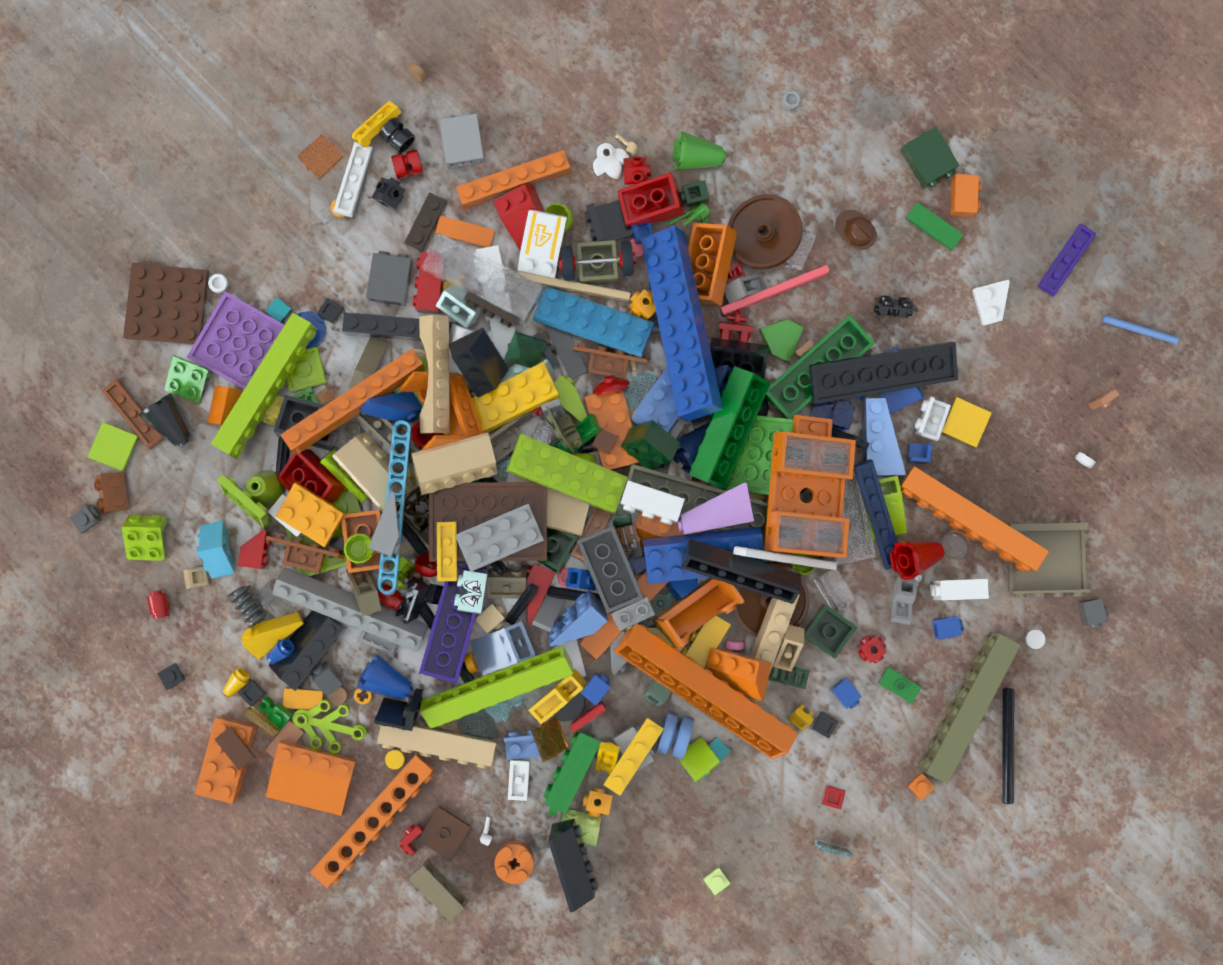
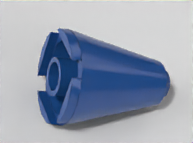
M374 653L371 656L373 658L372 662L367 663L358 681L362 684H358L357 688L402 700L405 697L408 698L413 690L412 682L382 657Z

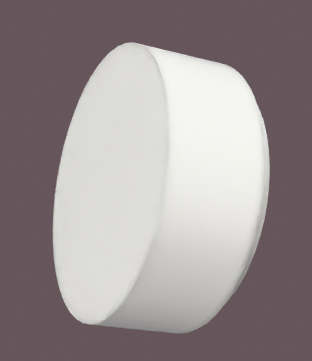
M214 274L210 277L208 285L213 292L221 294L227 291L229 281L222 274Z
M1081 452L1075 457L1079 463L1088 468H1092L1096 463Z
M1029 630L1024 637L1025 644L1029 648L1039 649L1045 644V635L1040 630Z

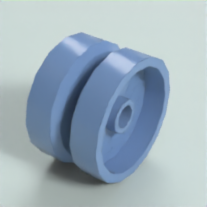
M667 710L664 721L661 724L664 730L658 737L656 752L666 755L671 744H673V757L683 759L691 736L694 718L684 715L680 720L679 726H677V713Z

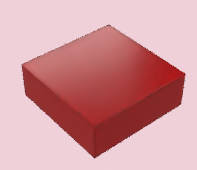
M826 785L821 804L841 810L846 790Z

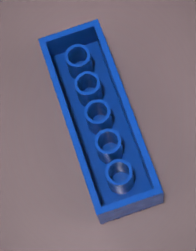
M759 527L643 539L648 584L707 577L681 568L683 550L689 539H694L733 552L736 546L763 550L762 532ZM749 557L764 562V559Z

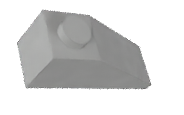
M390 492L368 548L393 558L394 554H398L401 543H399L395 493Z

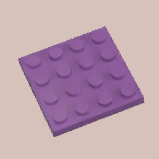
M225 291L188 353L187 358L238 387L245 389L281 332L284 324Z

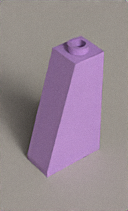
M742 483L680 515V520L677 521L679 532L683 531V534L686 535L753 522L754 518L747 483Z

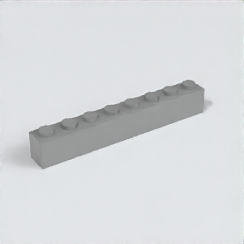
M286 567L276 579L272 593L416 652L428 628V624L416 619L406 624L403 622L405 615L396 616V611L381 606V611H377L372 615L362 616L353 594Z

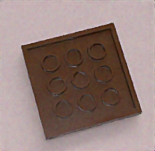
M132 263L123 338L194 345L203 330L209 271Z

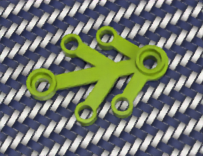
M323 699L310 710L299 709L293 715V723L298 728H304L311 739L310 745L314 749L320 748L323 744V739L317 736L312 725L319 727L330 744L329 750L332 753H338L342 748V744L336 740L331 730L349 734L357 741L364 739L368 732L367 727L361 723L351 727L332 722L340 716L345 717L348 715L350 707L347 704H341L337 710L322 719L315 718L314 716L321 711L327 712L331 708V702L328 699ZM322 703H327L328 708H323ZM341 707L346 708L347 712L342 713ZM299 717H304L305 722H301L299 720ZM359 730L361 732V736H357L355 734V731ZM314 739L319 740L320 744L316 745ZM332 744L338 745V749L335 750Z

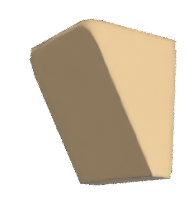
M204 567L183 571L186 589L209 585L207 572Z

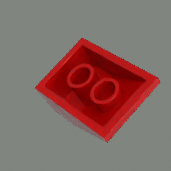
M671 172L617 190L626 226L667 221L685 215L677 181Z
M523 184L493 200L500 219L520 251L529 209L545 212L535 187L528 184Z

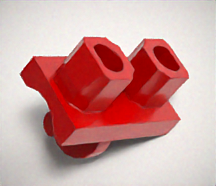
M736 310L735 315L728 314L727 320L734 321V323L719 321L720 339L730 340L731 332L735 330L739 331L738 341H749L754 327L739 324V322L746 323L747 317L740 316V310Z

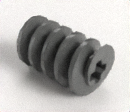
M250 585L242 586L227 595V597L234 596L230 602L232 604L237 603L235 610L242 609L239 616H246L243 622H250L247 628H251L263 621L264 616L267 614V611L260 612L263 605H255L259 600L258 598H251L255 593L247 592L251 587Z

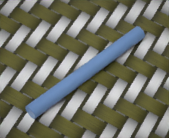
M1104 315L1102 320L1104 323L1169 343L1177 344L1179 337Z

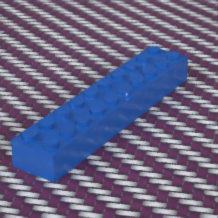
M673 225L642 238L641 242L677 415L679 418L689 422L723 410L685 232Z

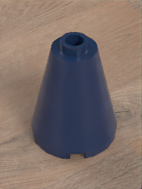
M710 423L676 438L680 445L673 460L676 464L680 462L683 465L681 469L687 473L691 471V465L696 459L698 448L704 440L706 429Z

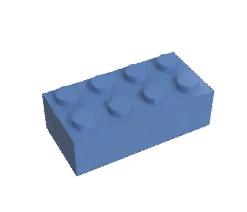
M666 367L637 407L630 420L638 425L653 420L665 431L669 432L679 417L677 415L668 367Z

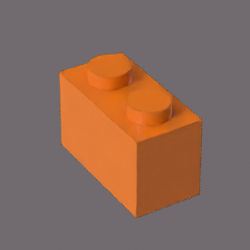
M956 174L952 178L950 216L974 217L980 211L981 201L978 200V193L981 191V181H979V175Z

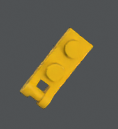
M388 101L353 132L352 138L362 147H368L371 139L380 133L382 127L390 119L397 118L402 113L401 110L391 101Z
M601 742L594 771H605L610 775L616 766L620 747L611 742Z

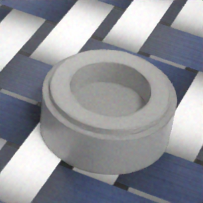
M794 90L785 92L782 97V105L789 111L796 110L801 103L800 94Z

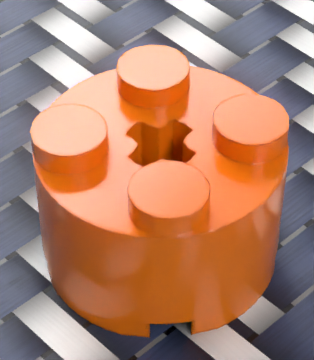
M520 840L509 841L499 849L494 862L496 874L503 881L510 884L524 882L533 871L535 856L527 843ZM513 858L517 859L518 863L516 866L511 862Z

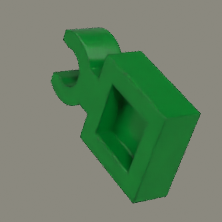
M266 696L262 700L264 703H261L257 708L261 712L269 714L266 719L282 730L294 714L279 702L275 705L273 700Z

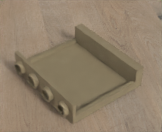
M1088 522L1008 524V526L1049 551L1037 571L1024 573L1015 568V563L1007 562L1008 594H1015V598L1027 597V594L1034 593V597H1046V593H1053V597H1065V593H1072V596H1085L1084 592H1091V589H1087L1085 530H1088Z

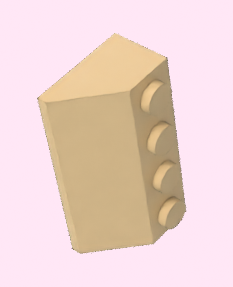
M363 432L345 444L332 457L383 512L386 505L390 458L374 442L370 435ZM396 465L393 469V471L397 474L402 472L399 469L398 465ZM408 477L406 497L416 489ZM393 485L392 492L399 493L402 490V485Z
M488 433L411 453L415 476L422 495L497 474L496 460Z

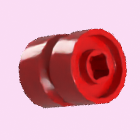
M417 149L408 151L406 155L400 153L391 156L398 180L408 178L409 174L413 176L424 174Z

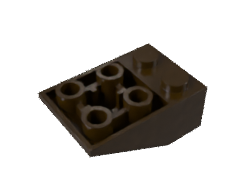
M418 486L405 498L404 518L429 545V493L422 495Z

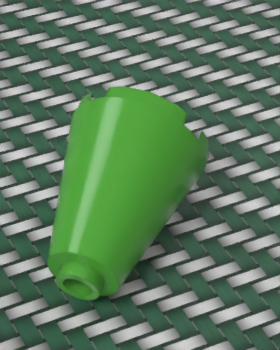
M678 132L677 135H680L679 140L675 139L672 161H676V166H673L674 170L721 166L722 162H725L726 151H724L722 146L685 132Z

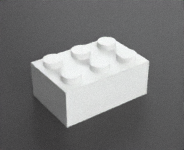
M628 481L620 505L624 506L623 510L634 513L637 510L642 512L641 516L653 519L655 516L661 518L660 522L672 525L673 522L676 523L678 521L685 499Z

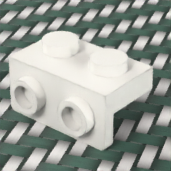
M932 396L924 400L921 406L922 416L917 418L914 426L917 429L915 434L937 442L951 405L935 400Z

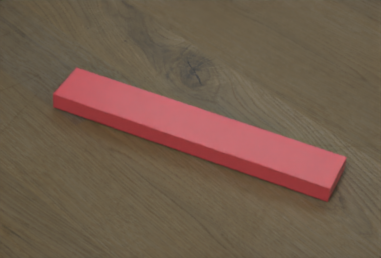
M825 265L720 308L721 316H728V314L735 313L736 310H743L825 277L829 273V268Z

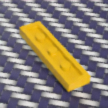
M647 717L604 782V785L620 796L664 728Z

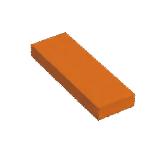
M440 215L435 234L486 248L491 247L495 230Z

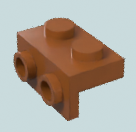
M124 472L98 475L94 480V487L99 493L97 507L98 510H101V514L129 510Z

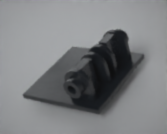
M881 295L880 298H874L877 303L874 306V313H877V315L887 316L888 313L891 316L894 309L895 317L898 314V317L908 318L913 315V311L918 312L917 307L913 301H910V298L899 297V300L885 295Z

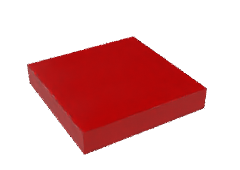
M600 701L597 705L572 721L570 725L572 731L576 732L606 710L604 702Z

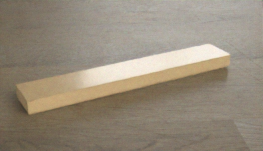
M520 271L517 274V281L520 283L542 287L548 286L557 290L626 303L630 301L631 293L626 291L564 281L563 279Z

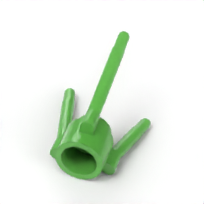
M701 203L699 206L695 205L691 210L685 212V215L676 217L668 222V226L689 215L692 216L682 224L684 227L693 220L697 223L701 221V223L707 224L711 211L704 203Z

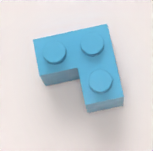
M223 520L201 525L200 534L197 535L199 547L196 548L199 559L202 558L205 571L209 572L212 579L234 574L235 559L229 549V533Z

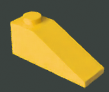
M299 612L257 623L251 628L246 629L240 636L243 647L259 660L275 646L278 640L285 639L304 623Z

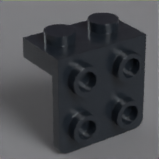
M620 200L595 207L594 203L586 205L587 211L584 214L587 223H591L592 230H590L593 241H617L633 235L631 226H626Z

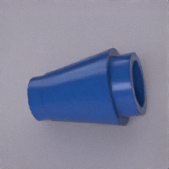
M289 639L278 640L267 655L268 662L275 664L291 656L294 651L293 643Z

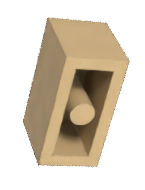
M788 624L773 667L792 671L804 645L805 629Z

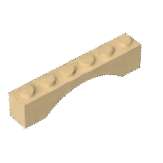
M420 316V338L423 342L428 361V388L420 413V433H449V316Z

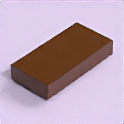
M232 726L215 738V741L238 770L255 758V755Z

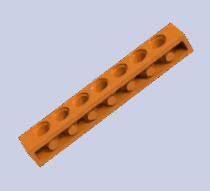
M417 753L310 873L326 888L331 884L335 886L342 878L340 873L344 869L348 871L355 864L353 859L357 855L361 857L368 849L367 843L370 840L374 842L382 834L379 830L383 826L388 827L395 819L392 817L396 811L401 813L408 805L405 801L410 796L414 798L421 790L419 786L422 782L428 783L434 776L431 772L435 768ZM409 774H417L418 782H411ZM396 788H403L405 796L399 797L396 794ZM384 802H389L392 805L391 811L384 810ZM370 817H376L379 820V825L373 826L370 823ZM357 832H363L366 836V839L359 840L357 838ZM344 846H349L352 849V855L344 853ZM331 861H336L339 864V869H333L330 865Z

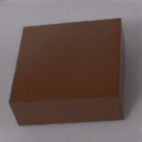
M600 428L601 431L598 432L592 446L610 454L618 436Z

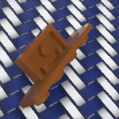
M577 343V346L572 348L575 351L591 353L588 367L589 373L605 376L614 375L616 378L625 379L628 361L648 364V359H645V355H642V357L635 355L633 357L626 356V352L620 350L610 353L607 352L608 348L598 346L594 350L589 349V345Z
M273 534V537L266 536V540L287 545L282 561L284 565L321 574L325 555L344 559V555L339 554L340 550L328 547L326 551L322 550L321 545L310 543L309 546L302 545V540L292 538L290 542L284 540L285 536Z

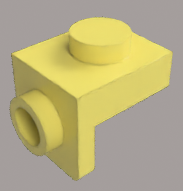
M275 396L274 403L265 412V417L262 420L268 425L276 424L284 400L283 396Z

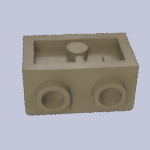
M514 567L507 569V572L500 576L493 568H489L487 574V598L519 599L526 589L527 569Z

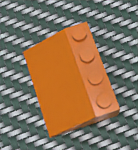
M281 740L278 743L266 797L342 816L357 759Z

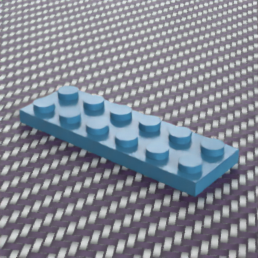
M548 286L533 316L534 321L638 357H642L654 327V322Z

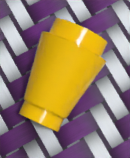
M241 668L234 670L222 690L223 693L228 697H232L249 683L250 675Z

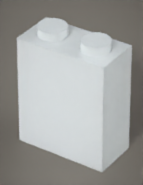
M988 579L933 581V585H930V595L933 596V600L989 599Z

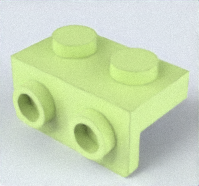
M568 809L566 814L563 813L561 822L575 818L576 825H580L582 843L585 842V844L593 846L597 845L601 815L600 817L588 815L589 813Z

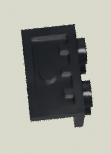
M416 688L414 694L409 696L408 702L383 698L374 723L412 731L420 712L423 689Z

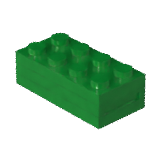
M580 729L579 732H574L569 743L572 747L570 750L566 748L561 759L563 765L556 768L552 778L555 781L553 785L549 783L543 796L546 798L544 804L550 806L548 813L556 816L558 811L566 814L600 746L601 738L583 729Z

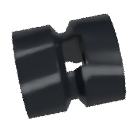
M396 117L390 119L379 133L380 137L387 143L391 142V147L398 154L405 152L415 140V135L408 128L404 129V125Z

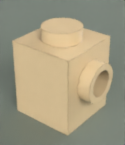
M493 603L477 616L475 620L486 633L493 629L497 631L505 624L503 620L506 618L504 616L506 612L499 604L496 606Z

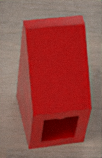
M260 531L240 547L237 566L265 569V566L269 563L268 547L272 543V541L266 540V536L272 537L270 531Z

